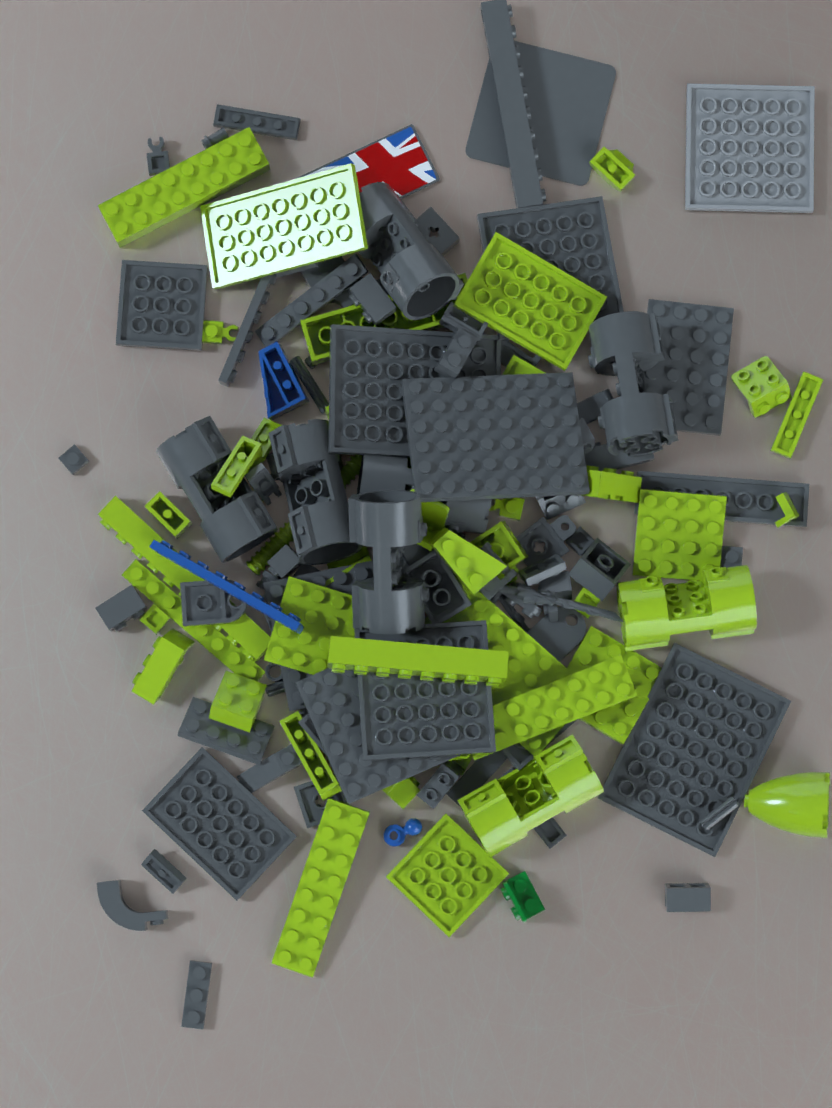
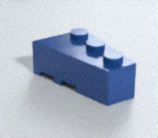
M278 341L259 350L267 416L272 421L309 402V399Z

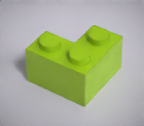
M412 776L382 790L404 809L420 792L418 788L420 783Z

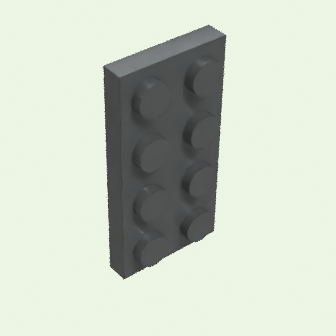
M193 697L178 731V736L260 765L275 726L255 719L249 733L209 718L212 703Z

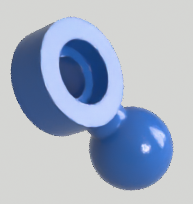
M411 818L404 827L397 824L390 825L384 831V840L390 846H399L404 843L407 834L412 836L418 835L422 831V823L416 818ZM393 831L397 832L398 838L396 840L391 838V833Z

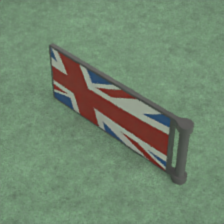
M412 124L298 177L301 178L352 163L356 169L359 193L362 192L361 188L368 184L384 182L389 184L401 199L440 180Z

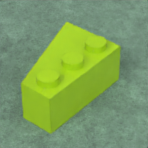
M586 465L590 491L588 494L581 496L639 503L642 477L634 476V472L621 470V474H617V469L604 468L603 471H598L599 467Z
M445 527L428 541L472 594L477 593L507 567V565Z
M174 628L164 636H158L152 646L155 648L153 654H148L142 664L145 668L142 673L138 672L132 681L134 684L132 692L154 705L167 688L178 665H181L183 662V656L187 649L192 647L195 641Z

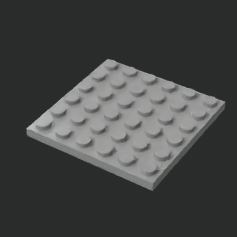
M687 83L685 210L813 213L815 86Z

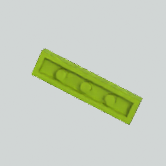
M804 371L802 372L770 451L791 459L823 379Z

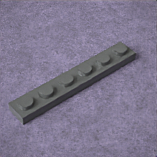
M354 254L255 330V333L265 347L281 340L301 324L300 320L311 317L369 271L357 254Z
M276 274L261 277L219 377V383L228 387L229 383H233L238 371L235 368L238 362L242 363L246 351L243 349L245 344L250 343L254 332L251 330L254 323H259L262 312H260L262 304L266 305L269 299L270 292H268L271 284H275L278 277Z

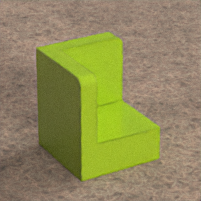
M583 587L574 601L596 607L600 599ZM576 610L588 619L590 617L586 612Z

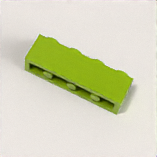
M296 711L279 722L319 795L325 801L342 790L318 745L298 723L302 716L299 711Z

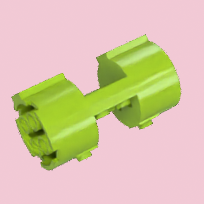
M747 565L713 567L702 571L701 581L690 580L686 583H668L663 586L661 576H648L639 580L618 582L616 585L618 612L623 620L621 622V632L625 651L667 646L668 641H670V635L709 630L711 639L754 634V629L757 627L755 594Z
M572 734L533 756V759L522 769H515L498 780L493 779L457 801L489 857H492L527 837V832L563 811L567 814L603 793L604 789L582 748Z

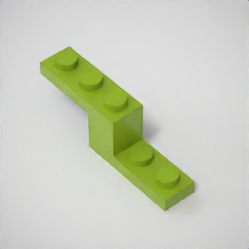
M263 418L251 439L242 435L213 480L211 489L231 497L250 469L264 462L272 449L269 432L282 425Z

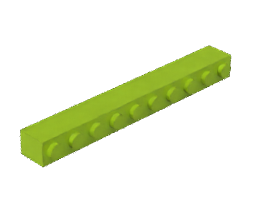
M116 495L99 512L98 515L102 518L100 523L108 530L113 528L118 533L115 537L124 545L128 542L134 548L131 551L139 559L145 557L149 561L147 566L155 573L160 571L165 576L162 580L171 588L175 585L181 590V582L206 581L152 550L150 545L153 540L161 543L164 539ZM230 600L231 605L237 607V606ZM245 613L232 623L212 624L218 631L221 629L228 633L226 638L233 645L236 646L239 643L244 648L242 653L250 660L255 658L259 661L266 653L270 636Z

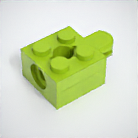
M505 521L499 522L470 542L479 549L488 542L492 546L491 549L509 568L528 558V555Z

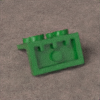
M525 871L502 882L504 887L500 890L507 901L511 900L514 907L510 909L517 921L521 919L524 923L527 919L545 910Z

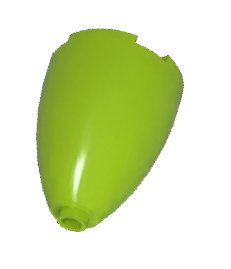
M830 772L796 773L764 782L749 790V795L745 794L744 807L748 808V812L759 820L783 831L808 837L827 838Z

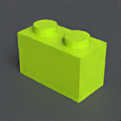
M160 491L145 505V508L176 539L192 525L191 521Z

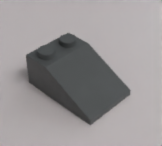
M435 550L406 568V573L403 576L419 578L425 581V588H429V600L426 601L424 607L425 613L432 624L443 623L472 605L460 580Z

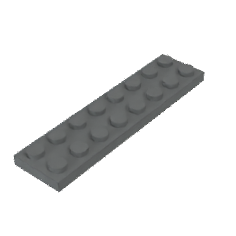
M637 471V477H642L641 489L727 496L725 521L775 525L776 521L785 517L776 496L787 492L799 517L782 526L807 527L809 484ZM635 503L634 514L637 515L639 503Z

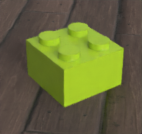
M226 670L212 702L209 718L250 733L264 699L267 685Z

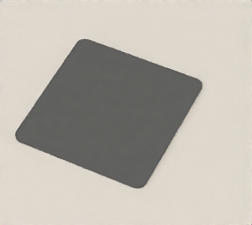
M514 41V45H518L520 51V58H517L518 66H522L524 73L521 84L526 86L528 99H524L525 106H529L531 111V119L528 120L529 127L534 128L535 140H532L533 148L537 147L539 160H536V166L541 168L543 177L583 186L589 181L592 169L589 162L596 154L616 70L609 64ZM489 59L465 151L469 158L509 168Z

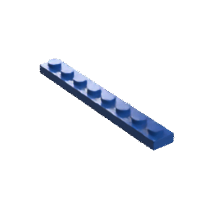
M153 540L150 548L158 554L296 633L301 634L304 626L300 623L301 619L296 615L289 613L287 616L281 612L283 608L273 602L270 605L263 602L264 598L255 592L252 594L245 592L246 587L236 581L233 584L226 581L228 577L218 571L215 574L208 571V565L199 560L197 563H194L190 560V555L181 550L179 553L173 551V546L164 540L161 543Z

